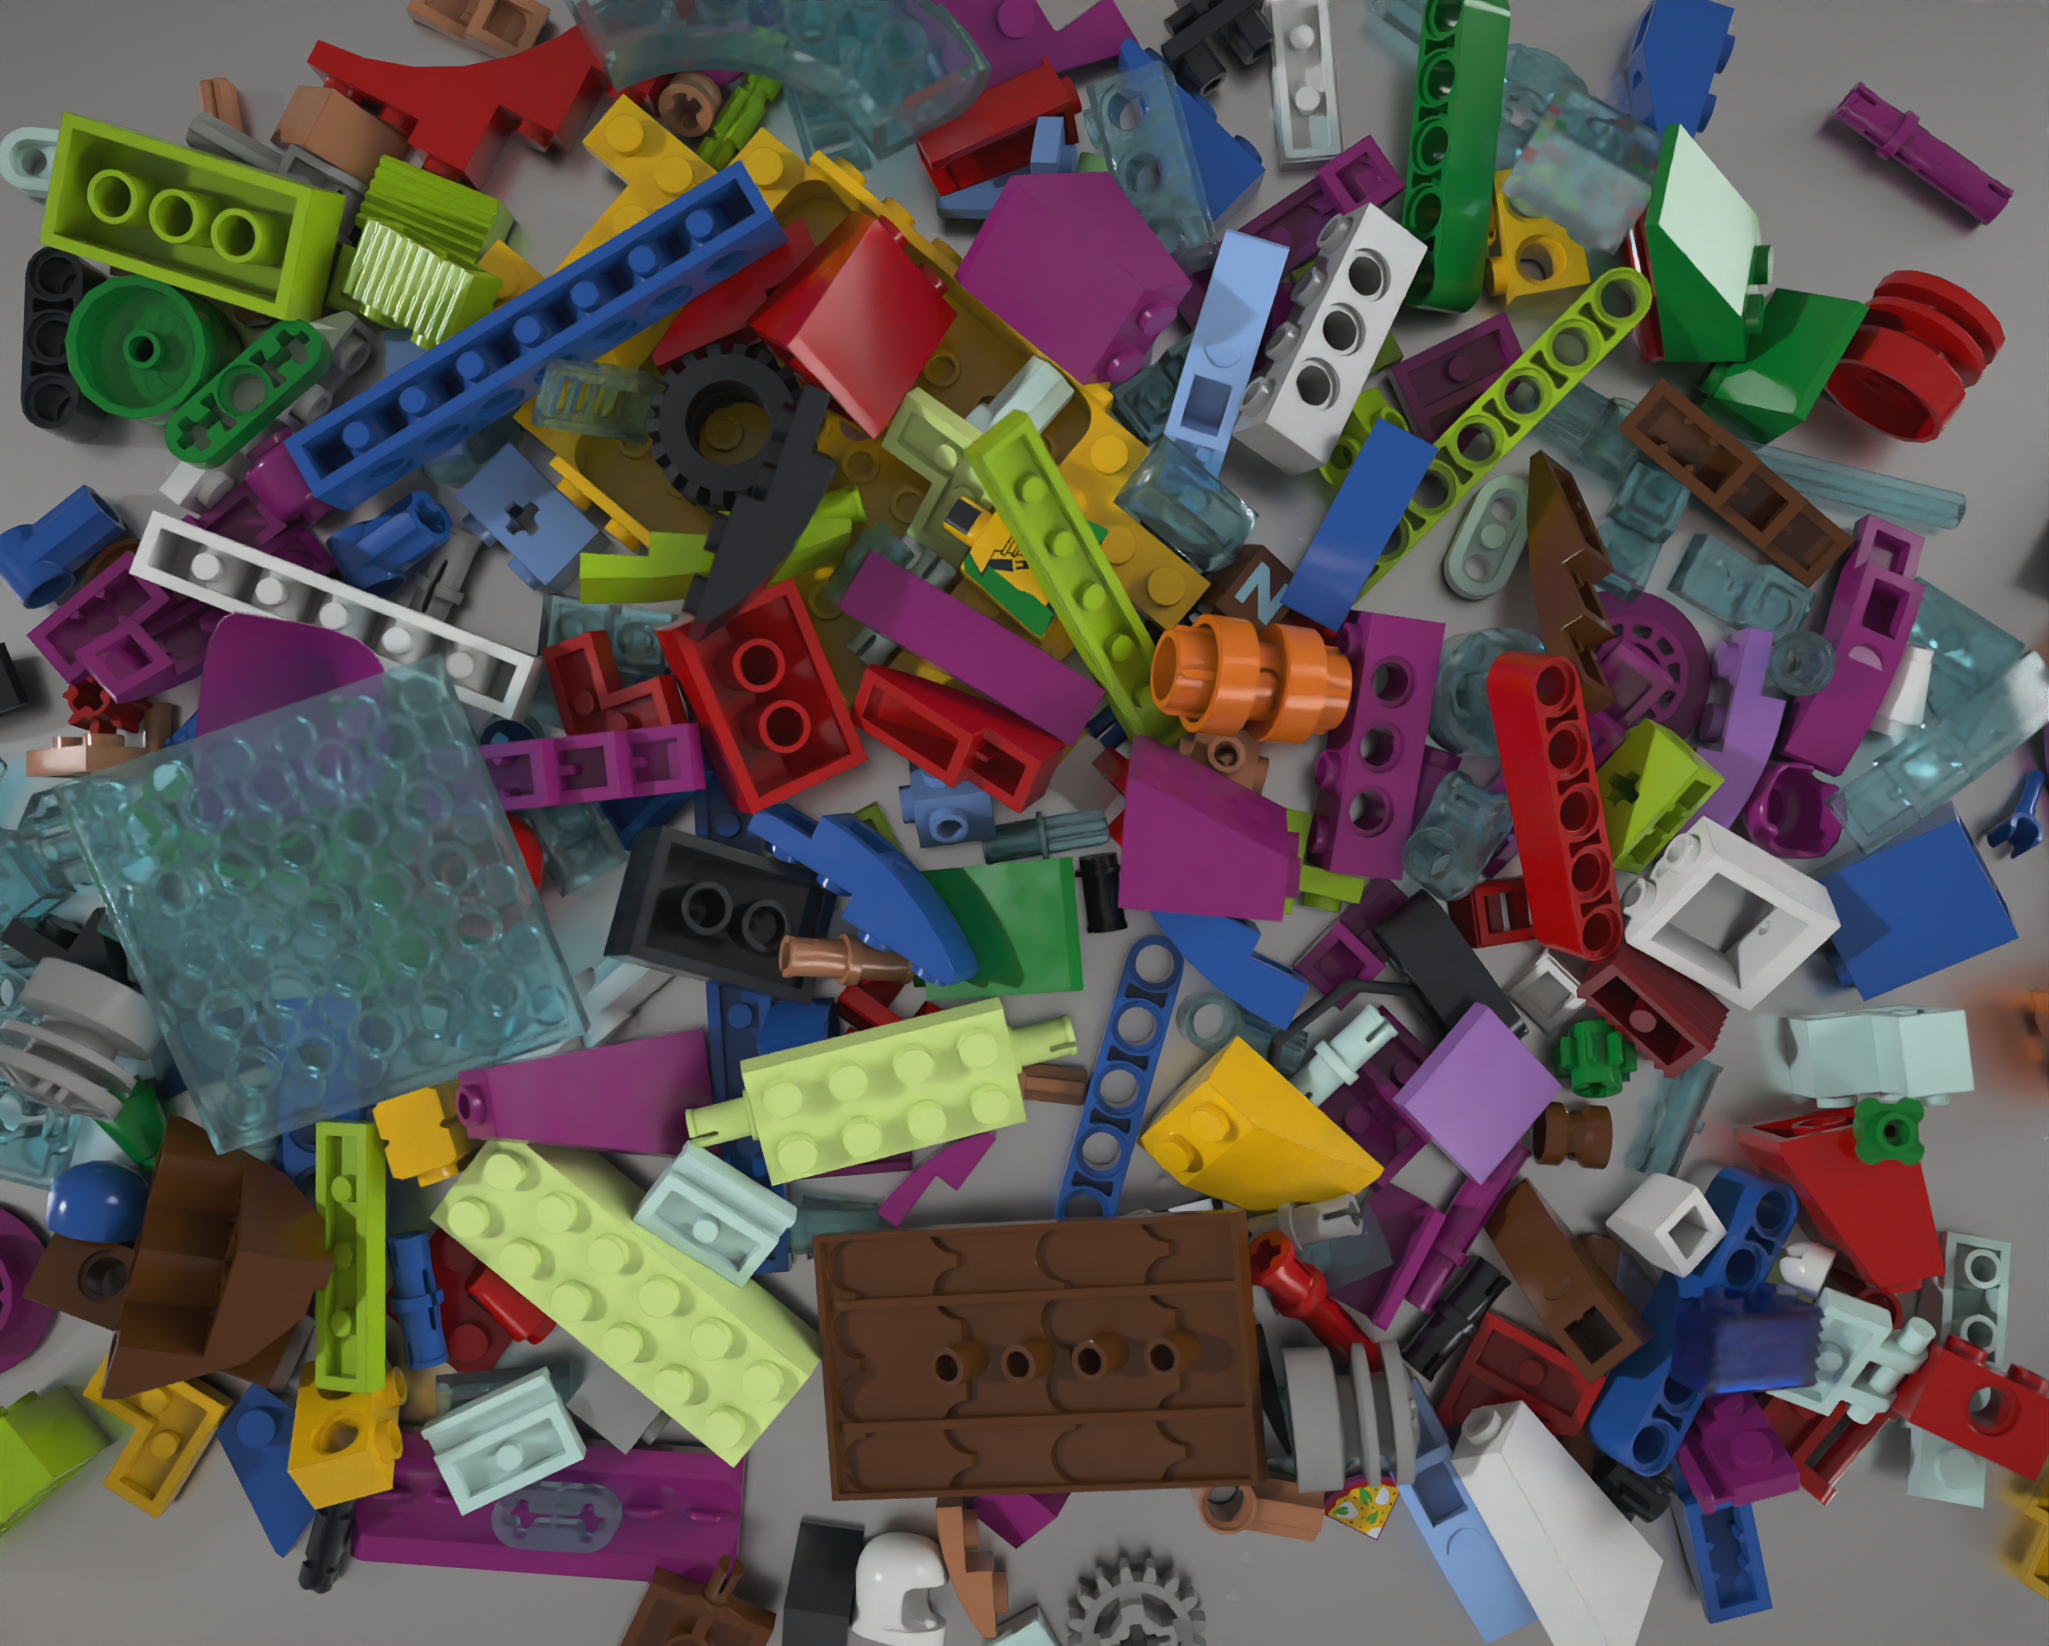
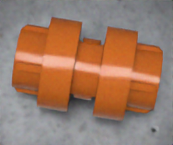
M1203 614L1195 620L1192 626L1175 624L1161 635L1153 655L1150 688L1155 706L1163 714L1179 716L1183 727L1188 732L1233 737L1245 724L1249 735L1254 740L1300 745L1312 733L1325 734L1328 730L1335 729L1342 722L1351 697L1352 671L1348 658L1343 653H1340L1338 647L1324 645L1320 634L1312 628L1271 623L1265 626L1257 636L1254 626L1247 619Z

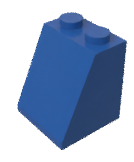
M1952 800L1806 874L1827 888L1841 927L1830 936L1837 949L1828 953L1831 965L1843 987L1847 988L1856 985L1863 1001L2019 938L2011 911Z

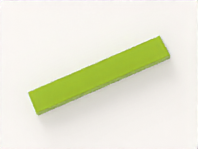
M1013 409L966 447L963 453L1096 684L1106 690L1103 696L1130 743L1132 744L1134 734L1147 735L1171 748L1188 731L1183 727L1179 716L1163 714L1153 702L1150 674L1156 647L1028 413Z

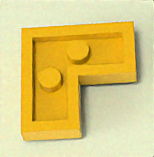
M107 1353L82 1395L136 1430L101 1485L156 1519L168 1510L235 1401L197 1377L118 1400L102 1399L101 1394L108 1358Z

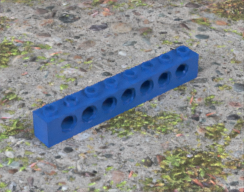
M738 160L283 442L315 498L348 512L789 240L741 160Z

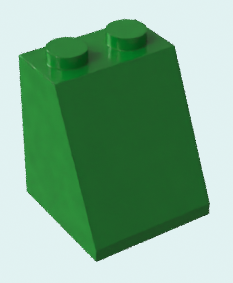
M1072 857L920 871L949 907L964 932L980 966L974 978L944 987L933 985L914 974V988L926 987L927 1001L1084 990Z

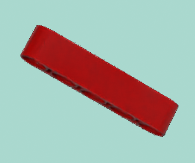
M1521 651L1503 652L1495 658L1489 668L1487 693L1534 933L1538 942L1545 948L1598 963L1606 961L1615 954L1621 944L1623 919L1579 676L1573 663L1561 656Z

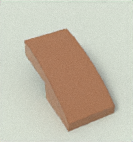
M411 0L407 7L408 16L475 50L500 59L516 55L534 47L551 13V9L535 0Z

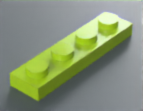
M348 1119L316 1121V1211L325 1221L324 1249L334 1251V1262L326 1290H316L315 1388L368 1394L385 1388L386 1154L384 1148L386 1147V1140L380 1138L375 1121Z

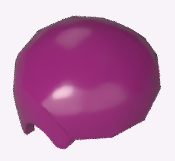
M1793 761L1765 765L1749 799L1741 810L1740 816L1753 843L1774 857L1783 859L1824 857L1838 843L1845 820L1842 793L1839 787L1816 778L1811 773L1814 772L1815 767L1810 764Z

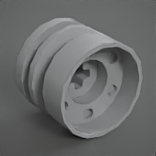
M43 957L18 997L19 1002L33 1015L41 1019L38 1025L18 1020H4L0 1027V1035L21 1050L0 1044V1077L6 1080L10 1087L21 1095L53 1110L69 1115H83L99 1121L113 1122L123 1104L101 1087L129 1093L137 1082L127 1070L113 1061L114 1058L118 1055L124 1058L143 1061L150 1059L172 1019L167 1012L154 1002L119 982L71 962Z
M1396 1339L1378 1341V1372L1370 1373L1362 1342L1352 1343L1349 1374L1347 1375L1335 1374L1326 1345L1282 1349L1286 1403L1298 1494L1342 1490L1345 1481L1346 1458L1359 1457L1369 1488L1380 1487L1381 1485L1380 1455H1389L1396 1486L1414 1484L1415 1458L1420 1440L1418 1413L1412 1379L1402 1362Z

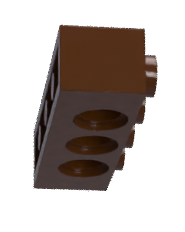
M54 1233L21 1297L114 1331L128 1284H125L116 1294L105 1296L102 1290V1282L106 1273L117 1265L125 1264L128 1274L133 1249L120 1245V1243L90 1242ZM305 1315L302 1320L246 1363L220 1371L282 1394L315 1325V1319Z

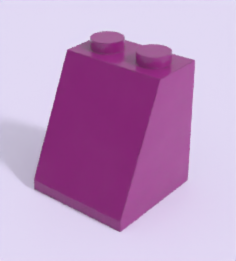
M1108 171L1011 175L954 275L960 286L1082 385L1111 381L1119 383L1134 376L1144 365V356L1160 332L1166 329L1176 318L1177 307L1193 285Z
M1134 734L1126 787L1118 908L1283 922L1285 897L1298 898L1301 873V858L1298 857L1299 832H1288L1286 808L1147 735Z

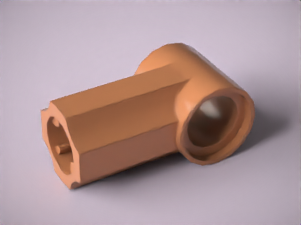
M1268 1471L1269 1479L1259 1486H1237L1236 1496L1224 1505H1215L1208 1502L1210 1493L1216 1487L1191 1488L1203 1522L1211 1530L1220 1534H1235L1242 1530H1249L1315 1542L1318 1532H1321L1325 1512V1491L1298 1494L1295 1476Z

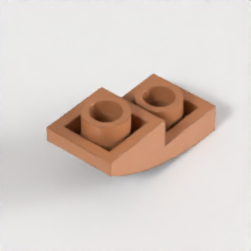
M964 1496L937 1497L936 1517L938 1534L953 1587L969 1619L983 1638L996 1637L997 1614L1009 1613L1007 1573H994L993 1551H967L979 1549L977 1509H965Z

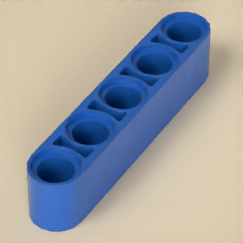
M1148 934L1138 937L1128 946L1124 954L1088 1080L1087 1093L1084 1103L1080 1108L1055 1196V1218H1067L1065 1216V1208L1068 1202L1080 1195L1091 1196L1101 1205L1099 1216L1115 1215L1184 971L1183 955L1171 940L1164 936ZM1159 945L1169 954L1171 960L1170 969L1162 979L1154 982L1146 981L1137 972L1136 958L1145 947ZM1134 1007L1148 1010L1153 1019V1029L1150 1035L1140 1042H1129L1123 1039L1118 1031V1021L1121 1015L1126 1010ZM1114 1070H1125L1131 1073L1136 1081V1089L1133 1096L1120 1104L1105 1100L1100 1093L1103 1078ZM1099 1132L1114 1136L1119 1143L1115 1158L1103 1165L1089 1162L1082 1153L1086 1139L1092 1134Z
M1736 1165L1725 1167L1713 1178L1704 1194V1198L1728 1233L1685 1279L1664 1270L1641 1314L1643 1320L1657 1336L1611 1371L1589 1413L1586 1422V1434L1589 1442L1597 1450L1637 1474L1647 1477L1659 1474L1672 1461L1796 1223L1799 1214V1200L1796 1192L1790 1185Z

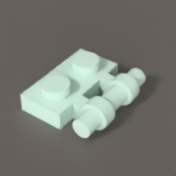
M1825 1287L1765 1372L1766 1393L1826 1416L1831 1414L1840 1400L1848 1402L1845 1407L1848 1416L1859 1424H1868L1876 1413L1886 1412L1897 1398L1896 1386L1905 1374L1916 1373L1928 1358L1926 1347L1935 1336V1330L1930 1323L1919 1317H1912L1902 1330H1893L1889 1310ZM1869 1361L1877 1363L1873 1369L1870 1368L1862 1371Z

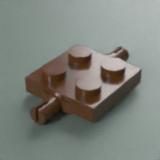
M723 1555L719 1558L717 1567L708 1584L699 1583L656 1565L617 1646H766L774 1630L777 1614L732 1595L740 1577L745 1572V1566L738 1558H735L728 1572L731 1555Z

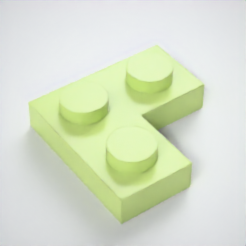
M917 387L906 393L881 447L932 482L906 533L926 548H930L941 559L943 558L948 564L958 570L970 552L971 547L942 529V525L950 510L963 495L992 514L996 511L963 453L966 447L984 433Z

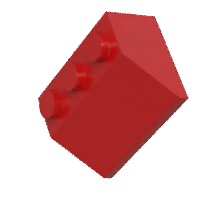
M793 577L767 585L732 620L700 642L687 638L694 617L690 614L654 629L694 723H699L701 741L731 809L753 815L868 761Z

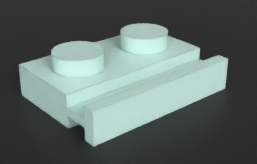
M688 1140L675 1161H671L635 1207L632 1221L742 1288L778 1244L779 1237L786 1228H791L796 1222L798 1208L702 1147H693L692 1141Z
M547 1366L425 1422L420 1432L424 1440H429L435 1452L434 1460L462 1516L584 1459L587 1449L560 1393H556L550 1381V1373Z

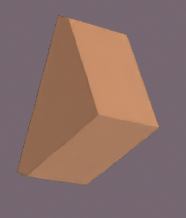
M298 85L270 139L274 145L286 151L292 143L325 163L349 174L369 188L370 181L375 177V169L380 166L381 156L386 154L404 162L411 149L407 143V138L335 89Z

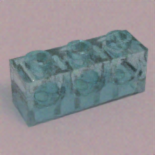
M1157 60L1087 86L1086 90L1091 108L1083 111L1084 123L1093 147L1095 149L1102 147L1108 173L1155 235L1166 226L1176 225L1180 232L1179 244L1170 255L1185 275L1215 266L1220 246L1174 74L1161 60ZM1135 100H1144L1146 111L1142 121L1134 128L1121 129L1120 116L1125 106ZM1161 163L1163 176L1160 184L1149 193H1139L1137 190V177L1140 171L1148 164Z

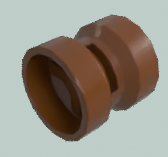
M1551 1101L1532 1124V1151L1535 1162L1539 1165L1559 1166L1568 1157V1160L1576 1161L1582 1168L1603 1170L1607 1167L1613 1137L1612 1119L1608 1107L1584 1104L1579 1110L1572 1109L1569 1112L1563 1103Z

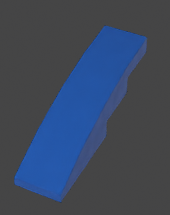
M1673 1457L1670 1462L1673 1468L1665 1477L1675 1485V1494L1671 1501V1506L1706 1619L1710 1624L1773 1609L1751 1503L1734 1507L1731 1501L1715 1505V1512L1705 1515Z

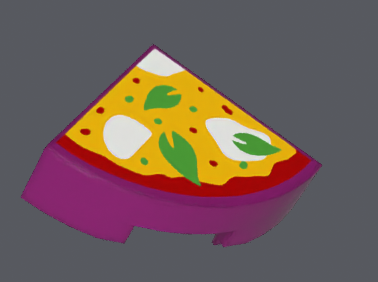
M1381 1470L1380 1487L1369 1488L1363 1473L1345 1479L1342 1490L1325 1491L1324 1515L1377 1541L1400 1492L1388 1471Z

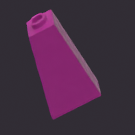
M702 1028L670 1031L458 1071L460 1087H458L455 1096L456 1111L461 1123L466 1126L469 1139L676 1159L682 1152L685 1143L693 1139L689 1136L685 1110L714 1104ZM720 1143L703 1148L716 1157L722 1156Z

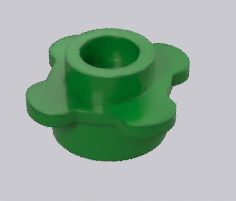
M1865 1097L1857 1103L1854 1110L1853 1133L1857 1142L1855 1153L1862 1162L1876 1165L1882 1159H1898L1902 1164L1914 1165L1922 1159L1925 1148L1919 1141V1122L1924 1117V1109L1916 1099L1903 1097L1897 1103L1880 1102L1874 1097ZM1891 1124L1895 1129V1133L1892 1137H1887L1884 1134V1129L1887 1125Z

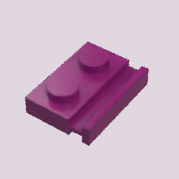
M1741 1374L1714 1380L1674 1455L1704 1514L1714 1513L1715 1505L1731 1501L1733 1506L1737 1507L1800 1490L1797 1467Z

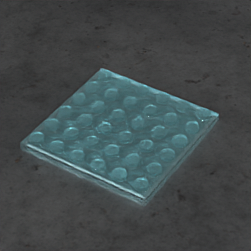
M440 652L72 779L51 788L217 1155L457 1077L458 1071L494 1065L585 1035L591 1027Z

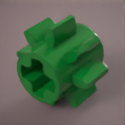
M1589 1020L1573 1024L1568 1028V1037H1560V1046L1553 1048L1555 1078H1569V1086H1572L1573 1093L1580 1097L1606 1098L1617 1095L1623 1089L1622 1082H1629L1630 1073L1638 1071L1634 1043L1622 1041L1621 1032H1615V1025H1606V1021Z

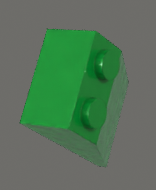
M1666 124L1645 220V231L1665 362L1746 361L1750 334H1761L1763 329L1764 295L1758 294L1759 285L1771 283L1772 244L1762 245L1759 217L1682 125Z

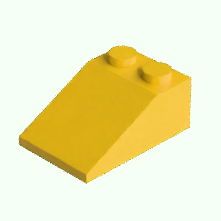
M1238 1035L1167 1097L1136 1141L1140 1147L1183 1186L1260 1216L1275 1213L1280 1204L1293 1201L1300 1207L1338 1198L1347 1193L1355 1196L1379 1178L1385 1169Z

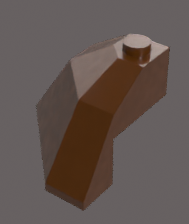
M169 1115L153 1167L147 1192L148 1198L143 1229L137 1233L125 1284H128V1288L114 1327L108 1352L101 1394L102 1399L118 1400L246 1363L305 1317L314 1290L325 1291L331 1277L334 1251L324 1249L325 1221L289 1176L184 1117Z

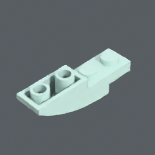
M1949 1231L1941 1232L1938 1242L1946 1274L1925 1279L1916 1317L1922 1318L1932 1325L1935 1330L1934 1339L1945 1343L1949 1333L1967 1340L1989 1353L1985 1363L2004 1371L2011 1243ZM1990 1387L1980 1389L1972 1396L1969 1403V1412L1979 1411L1986 1406L1990 1399ZM1901 1416L1900 1428L1911 1430L1907 1495L1969 1507L1984 1508L1986 1459L1909 1423Z

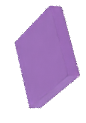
M1475 1002L1392 1101L1469 1179L1482 1185L1561 1091L1563 1086L1488 1006Z

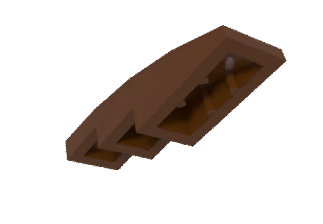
M1662 377L1616 428L1808 589L1855 541Z
M1539 450L1530 456L1527 532L1530 578L1542 639L1548 655L1561 656L1573 663L1579 676L1584 709L1594 715L1616 702L1594 652L1596 647L1616 636L1594 587L1595 583L1613 573L1615 569L1572 473L1545 452Z

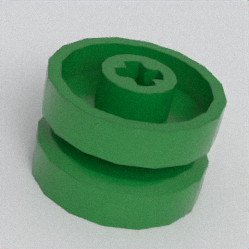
M138 274L112 277L88 291L71 314L65 338L68 368L83 395L105 412L164 428L176 410L241 354L239 337L227 316L207 299L182 290L179 287Z

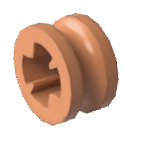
M692 69L682 70L672 77L661 93L658 109L662 120L669 129L685 137H698L707 132L712 122L716 119L722 107V97L719 88L711 78ZM684 93L687 94V101L694 97L701 104L702 107L697 114L693 113V106L686 110L679 102Z

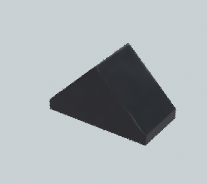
M802 1518L784 1603L782 1646H848L849 1621L856 1580V1568L862 1551L864 1527Z

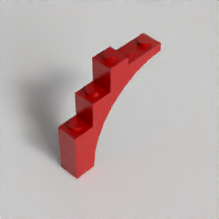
M608 0L600 9L554 39L513 56L466 66H406L363 58L320 40L317 41L306 62L324 82L323 88H333L358 106L362 104L379 113L377 119L407 138V143L423 161L421 169L455 183L460 182L475 191L481 192L512 133L518 139L539 151L546 152L550 145L570 156L602 94L613 105L624 94L642 110L660 118L658 104L661 93L674 75L686 69L688 48L720 0Z

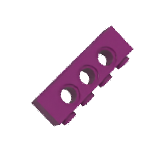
M1351 609L1348 612L1347 621L1338 630L1335 647H1338L1340 653H1343L1349 660L1352 671V691L1349 706L1342 722L1335 729L1328 730L1325 751L1319 754L1315 764L1314 781L1319 790L1315 814L1312 817L1305 848L1308 852L1307 862L1332 873L1402 881L1446 623ZM1384 664L1388 672L1387 685L1381 693L1375 695L1371 685L1372 676L1375 670ZM1374 728L1377 734V746L1374 752L1364 759L1360 749L1361 741L1364 735ZM1364 792L1367 799L1366 810L1358 820L1352 822L1350 818L1351 803L1355 797Z

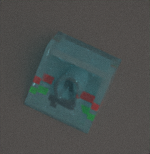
M1562 79L1511 167L1500 192L1509 196L1513 206L1520 212L1534 218H1542L1544 216L1564 227L1568 236L1582 247L1591 250L1601 248L1614 256L1650 201L1664 136Z

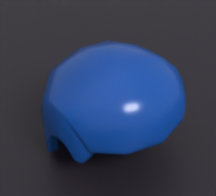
M91 1160L74 1165L60 1173L51 1185L47 1202L46 1227L63 1236L90 1242L121 1243L136 1240L138 1231L143 1229L149 1184L137 1170L114 1160Z

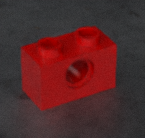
M1949 1333L1945 1343L1933 1338L1926 1347L1928 1358L1916 1373L1905 1374L1896 1386L1897 1398L1890 1407L1909 1423L2036 1482L2049 1455V1380L2015 1363L2010 1364L2007 1373L1985 1363L1989 1355L1987 1351ZM1990 1387V1399L1986 1406L1979 1411L1969 1412V1403L1972 1396L1978 1390Z

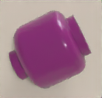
M285 427L248 452L246 457L252 464L245 472V479L249 487L276 520L288 523L302 517L311 526L337 507L318 500L313 495L283 442L294 435L288 427Z

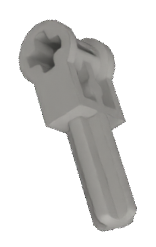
M200 112L192 119L186 135V142L192 148L346 195L335 247L341 250L343 244L352 245L349 235L355 226V216L360 213V204L365 201V192L370 189L369 187L292 143L285 155L282 156L208 112Z

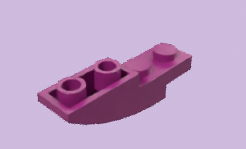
M1870 513L1857 520L1854 524L1851 538L1855 541L1847 549L1824 633L1811 639L1809 642L1778 754L1800 763L1813 765L1816 770L1832 777L1842 775L1879 709L1904 652L1925 589L1924 585L1914 581L1925 538Z

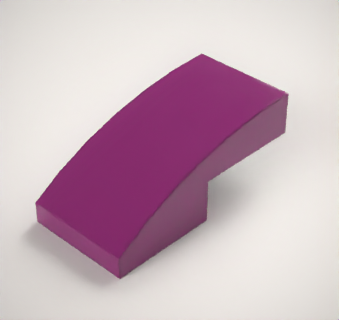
M1375 878L1362 891L1360 904H1349L1297 961L1294 967L1323 995H1326L1342 981L1348 979L1373 980L1386 967L1385 962L1389 957L1373 936L1370 927L1409 897L1390 879ZM1351 991L1334 1006L1342 1011L1360 992Z
M990 1130L951 1140L930 1153L893 1187L880 1203L876 1213L897 1228L935 1176L958 1191L996 1140L997 1131Z

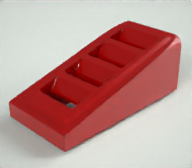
M1523 875L1460 883L1447 887L1450 919L1471 948L1479 949L1537 939L1533 924L1530 925ZM1500 893H1505L1510 926L1508 928H1504Z

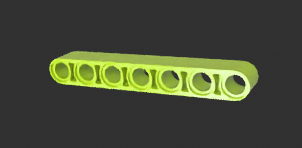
M1618 267L1610 269L1600 276L1433 444L1439 449L1425 474L1433 475L1440 480L1444 488L1443 501L1438 507L1428 509L1420 507L1411 498L1395 528L1399 538L1397 547L1391 554L1380 555L1353 605L1406 555L1643 319L1650 309L1653 296L1651 285L1642 273L1634 268ZM1616 287L1627 293L1631 300V311L1628 317L1617 318L1606 313L1601 303V294L1604 288ZM1567 334L1579 339L1584 350L1583 361L1580 365L1567 366L1556 359L1552 348L1556 336ZM1521 381L1532 386L1537 396L1536 408L1532 413L1520 414L1509 408L1504 395L1506 386L1509 383ZM1477 428L1487 435L1491 447L1489 455L1485 460L1478 462L1470 461L1461 455L1458 450L1457 439L1463 429Z

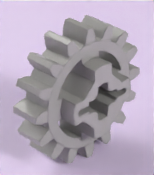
M1120 1558V1574L1111 1577L1105 1569L1099 1567L1095 1570L1098 1588L1094 1591L1090 1587L1080 1585L1077 1589L1078 1601L1084 1609H1069L1068 1627L1078 1631L1067 1637L1068 1646H1207L1205 1638L1196 1634L1208 1628L1204 1611L1192 1610L1198 1603L1196 1590L1193 1586L1177 1591L1180 1578L1178 1570L1173 1567L1165 1572L1162 1578L1156 1576L1154 1560L1152 1558H1146L1141 1572H1132L1127 1558ZM1141 1593L1158 1597L1167 1604L1156 1605ZM1119 1597L1110 1614L1099 1617L1103 1609ZM1142 1624L1145 1638L1132 1640L1129 1626Z

